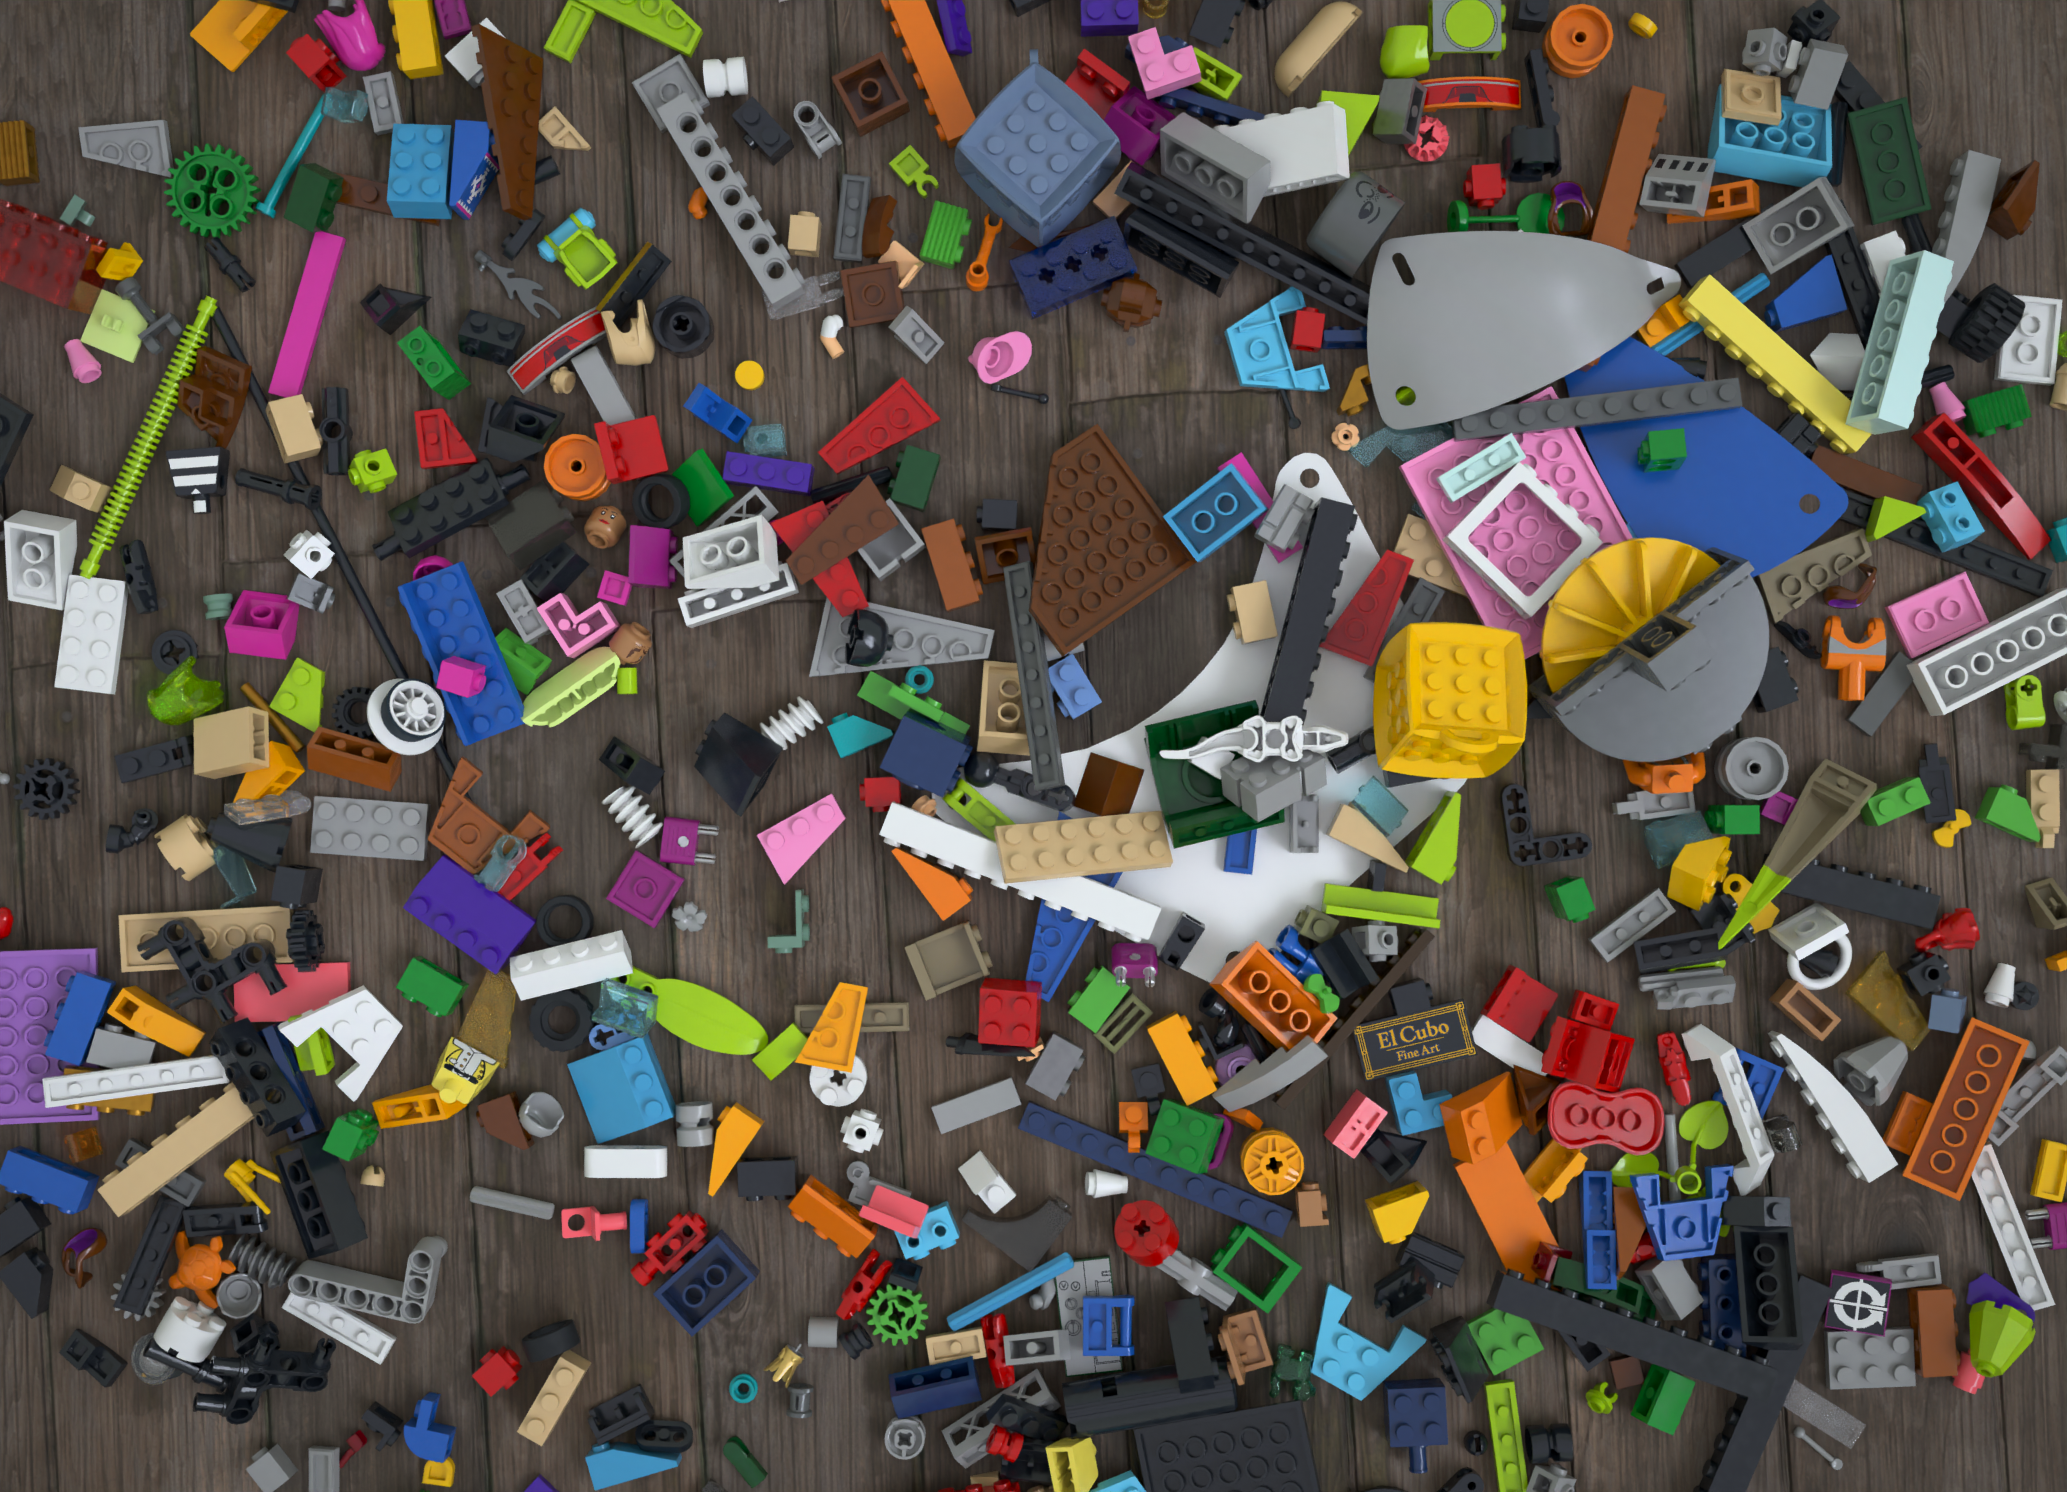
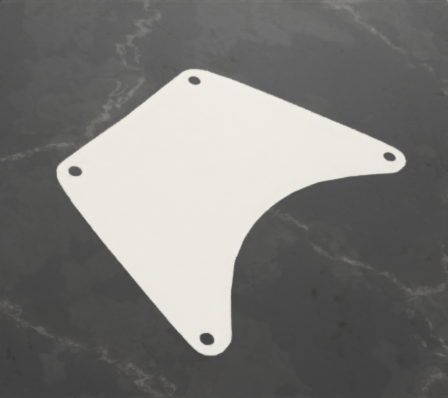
M1303 453L1297 455L1286 463L1278 474L1273 502L1282 486L1286 484L1299 493L1311 498L1314 501L1310 507L1314 509L1315 503L1321 497L1353 505L1330 465L1318 454ZM1305 469H1314L1319 474V483L1313 488H1307L1300 482V475ZM1359 516L1357 517L1354 531H1351L1347 536L1346 541L1350 542V549L1347 558L1343 559L1340 563L1339 569L1343 570L1340 586L1333 590L1332 597L1336 598L1335 607L1332 615L1329 614L1326 617L1324 624L1329 626L1328 633L1380 561V557ZM1310 520L1307 525L1301 523L1296 533L1301 535L1298 540L1303 547ZM1264 543L1253 583L1264 580L1267 582L1278 636L1242 645L1241 639L1235 638L1232 628L1225 643L1204 670L1183 692L1158 712L1132 729L1087 749L1061 754L1065 785L1073 790L1075 797L1090 753L1092 752L1144 769L1129 814L1161 811L1144 738H1146V725L1256 700L1260 715L1303 548L1278 564ZM1401 598L1398 600L1383 640L1404 605ZM1318 647L1317 653L1322 655L1318 670H1314L1311 674L1310 681L1314 682L1311 697L1304 701L1303 709L1307 710V714L1302 727L1310 728L1315 725H1325L1346 732L1348 739H1350L1360 731L1374 725V683L1363 677L1369 665ZM1369 734L1363 739V745L1368 750H1372L1375 746V740ZM1319 753L1325 757L1327 785L1307 795L1318 796L1319 852L1290 853V808L1287 806L1284 808L1285 822L1257 829L1252 875L1223 871L1227 836L1174 849L1165 826L1173 859L1171 867L1123 872L1114 887L1161 907L1149 940L1142 938L1141 942L1132 941L1155 945L1157 956H1159L1182 912L1187 913L1204 923L1205 930L1180 968L1210 983L1225 966L1226 957L1229 953L1233 951L1241 952L1254 941H1258L1267 951L1270 948H1275L1281 952L1282 949L1276 946V939L1287 925L1297 927L1294 922L1301 909L1305 910L1307 905L1321 911L1325 883L1350 886L1369 869L1370 860L1378 861L1325 835L1340 804L1348 806L1349 802H1353L1365 808L1363 814L1369 816L1394 847L1435 811L1446 791L1457 792L1464 785L1467 778H1449L1445 780L1439 778L1401 786L1386 787L1383 770L1378 767L1376 754L1337 774L1329 763L1326 753ZM1031 760L999 764V767L1010 771L1017 768L1032 774ZM964 767L957 768V771L961 772L959 778L961 777L1015 824L1057 821L1058 810L1008 793L1006 787L995 783L985 788L975 787L966 780L963 772ZM1300 771L1301 793L1302 796H1306L1305 794H1303L1302 777ZM1034 781L1028 785V793L1031 796L1041 793V791L1035 790ZM1049 789L1048 795L1056 798L1058 805H1061L1062 801H1068L1069 797L1065 795V791L1061 794H1056ZM932 793V799H935L937 803L935 807L937 809L936 814L942 820L986 837L957 811L951 809L942 799L943 797ZM965 793L967 805L972 798ZM1075 806L1068 811L1062 812L1073 819L1099 817L1097 814ZM1115 927L1114 929L1116 932L1120 933L1123 936L1126 933V931L1121 930L1119 928Z

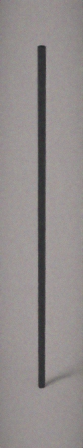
M217 307L212 319L232 358L248 364L220 307ZM251 370L248 389L276 442L265 411L268 401ZM299 461L287 463L294 479L299 480L301 484L310 486ZM319 504L311 512L323 536L331 542L329 547L335 553L334 557L397 679H410L321 504ZM439 739L432 749L449 782H451L456 768L444 744ZM467 791V793L465 794V796L472 801V799H471V797H470V795H469V793H468V791Z

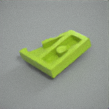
M296 658L269 707L315 733L318 726L322 727L320 719L321 708H323L324 703L322 688L325 685V672L301 658Z

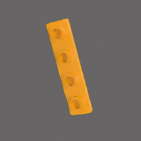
M1552 1138L1525 1170L1523 1176L1537 1203L1542 1197L1551 1203L1554 1199L1560 1198L1566 1191V1185L1569 1181L1583 1171L1584 1163L1588 1158L1580 1152L1582 1148H1566Z

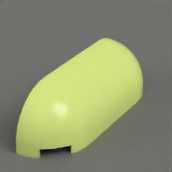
M610 647L595 648L538 686L523 702L524 712L521 718L522 721L531 727L533 725L556 726L609 690L617 681V670L620 667V660L616 653L612 652Z

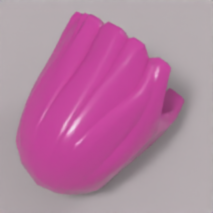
M354 0L356 3L352 5L354 13L347 17L336 16L328 10H323L321 14L316 16L314 21L342 63L355 71H367L376 67L384 57L386 50L385 46L377 41L375 29L364 0Z

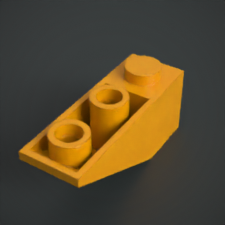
M136 985L123 988L107 1011L108 1014L129 1028L188 1057L193 1054L206 1034L205 1031Z

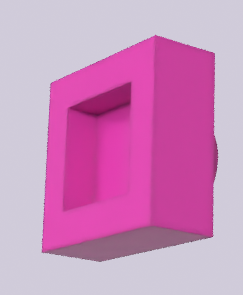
M605 570L597 598L627 606L632 585L628 583V577Z

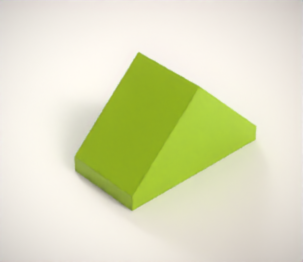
M1194 47L1193 50L1199 65L1202 81L1192 84V86L1202 95L1227 101L1242 79V75Z
M1886 496L1875 499L1865 531L1867 542L1875 541L1927 513L1925 508Z

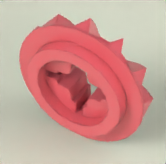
M1427 115L1421 117L1416 144H1404L1408 154L1414 159L1423 162L1438 159L1448 146L1449 136L1446 125H1443L1438 118L1428 117ZM1431 129V139L1434 142L1429 141L1421 148L1423 138L1419 134H1425Z

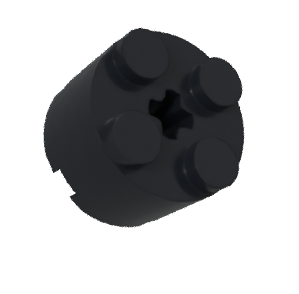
M1517 125L1512 127L1511 134L1505 136L1501 141L1503 175L1505 178L1508 175L1511 176L1512 182L1543 181L1542 175L1550 173L1552 178L1562 170L1560 137L1555 125H1544L1540 128L1529 129L1526 125Z
M676 295L667 298L658 306L653 321V332L660 344L670 354L681 359L693 358L705 352L713 342L714 323L706 308L698 300L683 295ZM683 322L687 324V330L684 332L680 326Z

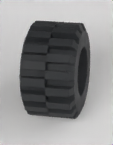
M1996 283L1987 286L1969 303L1973 311L1948 340V344L1977 363L1987 360L2003 346L2019 324L2025 309V302Z

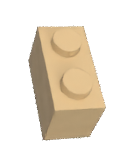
M302 394L268 402L265 411L284 464L317 456L321 445H323V438L320 435L319 429H315L311 419L314 418V413L310 402H305Z
M1266 580L1232 587L1230 589L1231 594L1227 595V602L1230 612L1235 611L1237 622L1233 623L1235 638L1241 639L1242 645L1276 638L1278 634Z

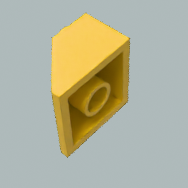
M1419 1181L1365 1199L1375 1231L1384 1243L1396 1244L1406 1239V1235L1413 1232L1429 1198V1193Z

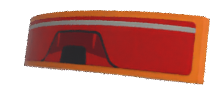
M1474 76L1418 81L1427 88L1423 112H1436L1437 109L1492 108V111L1521 109L1520 80Z

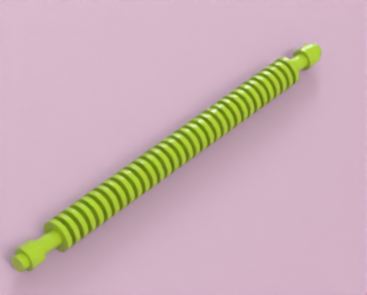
M206 295L205 300L201 299L197 308L199 313L193 326L187 324L185 327L190 330V333L183 331L182 335L186 336L187 339L180 338L179 341L184 343V346L178 344L176 348L180 349L181 353L174 351L173 355L178 356V359L171 358L170 361L175 363V366L168 364L167 368L171 369L172 372L165 371L164 375L169 376V379L162 378L161 380L166 383V386L159 384L158 388L162 389L163 392L156 391L155 395L160 396V399L153 398L152 401L157 403V405L150 404L149 406L150 409L154 410L153 413L149 411L146 413L151 419L144 417L143 421L148 423V425L141 424L140 428L145 430V432L138 431L137 433L142 439L136 437L134 439V442L139 443V445L132 444L131 448L136 450V452L129 451L128 455L133 458L129 459L126 457L125 462L130 465L123 464L122 468L127 470V472H119V475L124 478H117L116 482L121 485L114 484L113 489L117 490V493L111 491L110 495L115 498H108L106 501L112 505L105 504L104 509L108 510V513L102 511L100 514L106 518L98 519L97 522L101 523L102 526L95 525V529L99 530V533L93 531L91 534L96 539L90 538L88 541L93 544L88 558H84L79 568L82 570L80 576L91 579L93 575H96L100 567L98 562L104 549L110 551L112 548L107 543L114 544L115 542L110 536L117 537L118 533L114 532L113 529L120 531L121 527L116 525V523L123 524L124 520L119 518V516L126 517L127 515L122 509L129 511L130 507L125 505V503L132 504L133 500L128 498V496L135 497L136 493L131 490L138 491L139 487L134 485V483L141 484L142 482L137 476L144 477L145 473L140 470L147 471L148 467L143 465V463L150 464L151 460L146 457L147 455L150 457L154 456V453L149 450L156 451L157 449L152 443L159 444L160 440L155 437L156 435L162 437L163 433L158 430L162 429L165 431L166 429L161 423L168 424L169 420L164 417L165 415L171 417L172 413L167 410L169 408L174 411L175 407L170 404L171 402L178 403V400L173 397L174 395L178 396L179 392L176 390L179 389L180 380L183 379V375L186 377L190 376L186 369L192 371L193 367L188 364L189 362L196 363V360L191 357L192 355L197 357L195 349L201 347L197 345L198 342L204 344L206 341L200 337L201 335L206 338L208 336L204 329L210 316L213 317L217 306H215L217 300Z

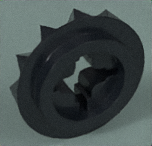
M166 631L153 644V662L165 674L184 675L187 671L194 668L195 661L199 658L197 654L198 645L194 642L191 635L183 631ZM174 645L176 648L185 649L183 653L179 654V661L174 657H166L173 652Z

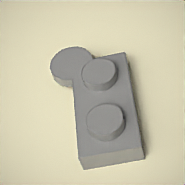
M854 1161L849 1165L847 1177L854 1185L848 1201L861 1206H868L877 1185L910 1198L911 1191L869 1176L870 1170L865 1162Z

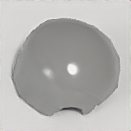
M534 1092L522 1103L518 1116L521 1125L529 1134L542 1138L552 1135L559 1128V1124L564 1118V1112L553 1096L545 1092Z
M232 1273L220 1282L216 1300L224 1315L234 1319L245 1318L257 1310L262 1298V1289L258 1280L250 1278L248 1273Z

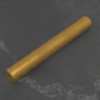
M249 682L245 683L240 688L242 693L257 709L268 712V722L296 753L304 749L305 745L277 713L269 707V704Z

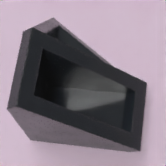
M380 283L360 304L375 324L391 335L432 297L387 288Z
M1377 1128L1360 1152L1393 1186L1414 1166L1427 1141L1380 1131Z

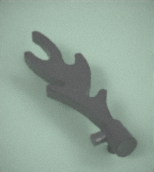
M482 250L476 253L474 259L481 264L478 269L483 272L486 267H489L501 280L511 300L515 299L514 292L517 291L521 302L536 318L540 319L541 315L534 306L535 304H540L552 311L559 320L562 319L560 313L550 303L533 294V290L544 291L543 286L525 278H508L509 274L515 273V269L505 268L493 263V259Z

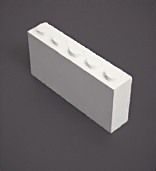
M1332 101L1319 102L1317 107L1311 109L1305 107L1293 108L1289 114H1267L1264 116V119L1258 121L1254 119L1241 120L1239 125L1236 126L1218 125L1213 127L1214 130L1219 131L1221 134L1271 161L1270 185L1263 197L1350 178L1345 109L1335 105Z

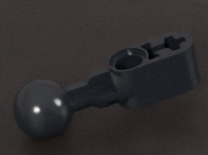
M987 752L973 753L968 757L963 768L966 780L978 788L989 787L995 783L1006 787L1008 793L1061 812L1070 810L1076 801L1075 793L1067 785L1050 789L1056 794H1061L1065 791V795L1069 799L1067 802L1062 801L1061 805H1058L1056 798L1048 795L1049 789L1041 791L1036 796L1029 795L1028 785L1033 782V774L1017 768L1012 771L1001 768L997 759Z

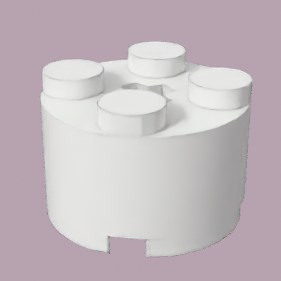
M175 1297L154 1333V1339L165 1351L168 1352L170 1347L178 1351L179 1353L176 1357L182 1360L202 1362L212 1351L226 1327V1322L213 1312L215 1309L206 1306L201 1301L197 1304L183 1297Z

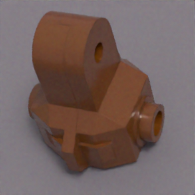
M1134 273V278L1124 277L1113 281L1110 289H1104L1101 306L1106 307V315L1116 324L1124 327V332H1129L1130 327L1140 328L1150 324L1153 316L1159 317L1162 300L1157 299V290L1148 282L1139 279L1140 274Z

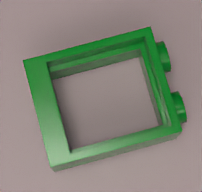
M418 326L397 342L430 388L446 399L450 400L471 384L438 338L422 326Z
M1243 1222L1241 1226L1237 1224L1228 1235L1230 1241L1225 1248L1222 1249L1220 1247L1214 1253L1210 1260L1213 1263L1211 1269L1214 1274L1268 1314L1300 1272L1302 1266L1299 1261L1251 1225ZM1248 1236L1284 1263L1260 1296L1224 1270Z

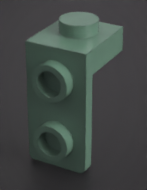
M804 889L795 890L796 934L768 936V948H775V953H792V948L804 947L805 941L810 940V926L804 922V912H809V895H804Z

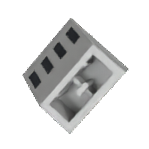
M1658 154L1645 176L1640 206L1648 212L1704 218L1716 160Z

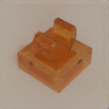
M96 1126L65 1136V1144L68 1146L69 1158L72 1160V1163L104 1154Z

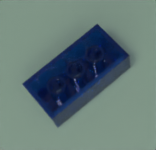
M1115 216L1009 260L1011 273L1031 319H1035L1112 286L1113 281L1124 277H1133L1137 271L1136 264ZM1094 253L1104 254V260L1093 259ZM1068 264L1078 265L1077 272H1073L1072 269L1067 270ZM1042 275L1052 276L1051 283L1047 284L1045 280L1040 281Z

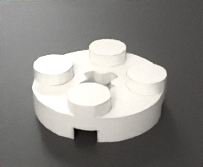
M856 1054L852 1073L839 1071L841 1074H846L842 1085L831 1081V1077L834 1076L833 1069L812 1066L810 1085L813 1093L825 1105L836 1107L849 1105L856 1101L864 1091L867 1082V1070L862 1059Z

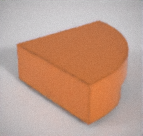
M1240 1108L1232 1112L1224 1109L1223 1114L1227 1115L1230 1119L1256 1131H1259L1263 1124L1260 1118L1247 1109Z

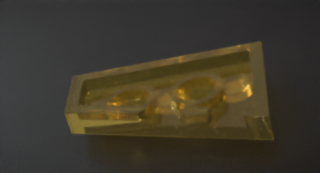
M1879 951L1845 994L1893 1038L1903 1041L1908 1051H1914L1931 1029H1928V1024L1914 1000L1910 999L1902 986L1903 981L1898 973H1894L1888 962L1890 959L1885 951Z
M488 969L456 1039L500 1063L499 1067L506 1069L516 989L509 974L502 971L494 974Z

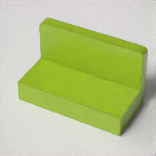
M302 1014L290 1016L288 1022L301 1017ZM322 1027L298 1047L294 1045L301 1071L315 1069L316 1076L328 1074L334 1067L335 1061L329 1036Z

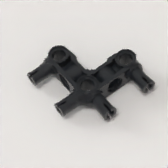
M182 917L167 922L160 928L157 935L137 945L138 952L150 948L148 951L140 954L144 960H149L151 957L168 949L185 978L187 984L166 994L167 1002L179 998L169 1004L173 1010H178L181 1006L194 999L209 1001L220 1019V1023H224L238 1015V1012L235 1011L225 993L228 991V987L253 973H259L270 992V996L288 987L275 966L277 963L275 957L276 950L270 941L260 939L232 950L231 955L218 960L213 958L204 942V934L195 921L189 917ZM177 925H180L184 930L183 938H180L176 933ZM255 947L262 951L261 960L256 959L254 956ZM205 975L210 976L213 981L211 988L207 987L204 982Z
M262 1334L259 1337L256 1348L248 1350L238 1358L212 1356L209 1364V1375L232 1376L226 1391L222 1394H203L197 1392L193 1400V1412L219 1413L222 1417H226L229 1423L238 1425L247 1423L253 1418L259 1407V1398L262 1392L267 1389L285 1388L293 1389V1391H321L328 1385V1372L331 1368L330 1358L336 1349V1343L329 1338L325 1343V1338H322L318 1341L314 1352L274 1350L278 1344L276 1336L269 1334L265 1342L267 1334Z

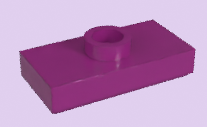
M434 0L443 37L446 40L469 34L472 31L465 0Z

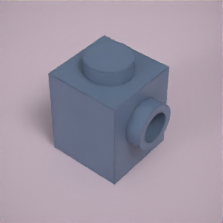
M1943 988L1941 992L1938 991L1932 994L1928 1029L1957 1034L1963 1030L1967 996L1959 995V990Z

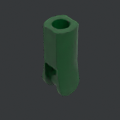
M730 1437L724 1445L723 1454L736 1467L749 1486L754 1488L766 1478L768 1473L739 1437Z

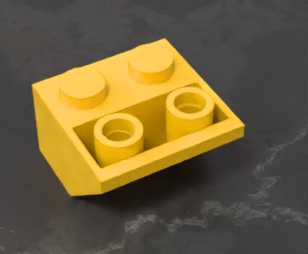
M1722 836L1685 844L1672 865L1667 897L1696 911L1701 909L1704 902L1709 904L1716 891L1715 884L1717 881L1723 882L1729 869L1726 865L1732 854V851L1728 850L1730 838Z

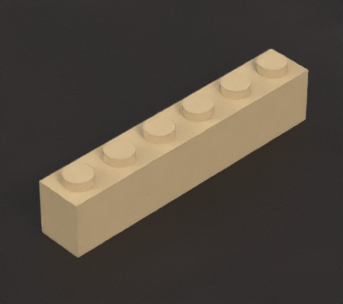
M233 1082L223 1089L225 1094L215 1100L212 1097L199 1107L201 1112L192 1118L188 1115L175 1125L177 1130L168 1136L164 1133L151 1143L153 1148L147 1153L143 1154L140 1151L127 1161L129 1166L123 1171L119 1172L117 1169L102 1180L105 1184L97 1190L118 1217L128 1214L254 1118L248 1106L241 1101L239 1092Z

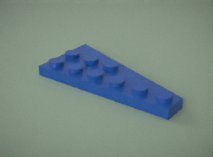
M1059 811L1057 820L1073 819ZM1123 872L1087 875L1085 877L1114 888ZM1041 899L1025 981L1042 982V999L1049 1002L1096 919L1088 917L1087 921L1078 919L1071 915L1073 910L1061 907L1060 911L1044 905L1046 900Z

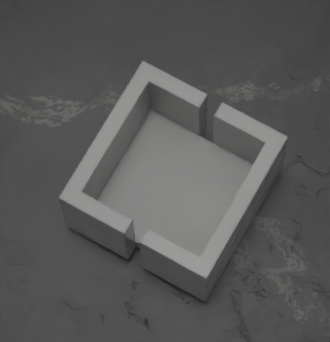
M890 498L885 502L899 525L857 550L880 581L901 567L898 562L899 560L903 559L906 563L926 548L923 541Z

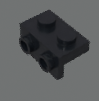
M470 309L458 333L459 350L470 357H478L498 365L511 367L516 362L515 352L525 334V325Z
M1716 891L1709 904L1704 902L1699 911L1692 908L1688 909L1701 930L1722 927L1724 933L1737 912L1738 905L1730 894ZM1750 923L1726 944L1727 954H1730L1745 943L1751 944L1755 941L1752 935L1754 929Z

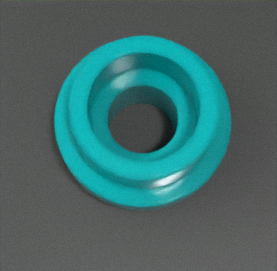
M921 665L910 668L905 677V683L916 689V694L926 693L931 689L934 682L932 672L927 667ZM921 674L925 677V682L922 685L915 684L914 678L916 675Z
M739 1374L732 1379L729 1385V1392L735 1401L748 1403L755 1398L758 1392V1384L753 1376ZM741 1383L749 1386L747 1392H742L739 1389Z

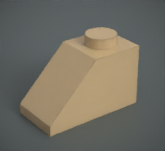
M64 465L60 466L50 488V491L63 499L100 514L102 511H105V504L108 505L106 501L108 498H111L110 492L115 490L113 487Z

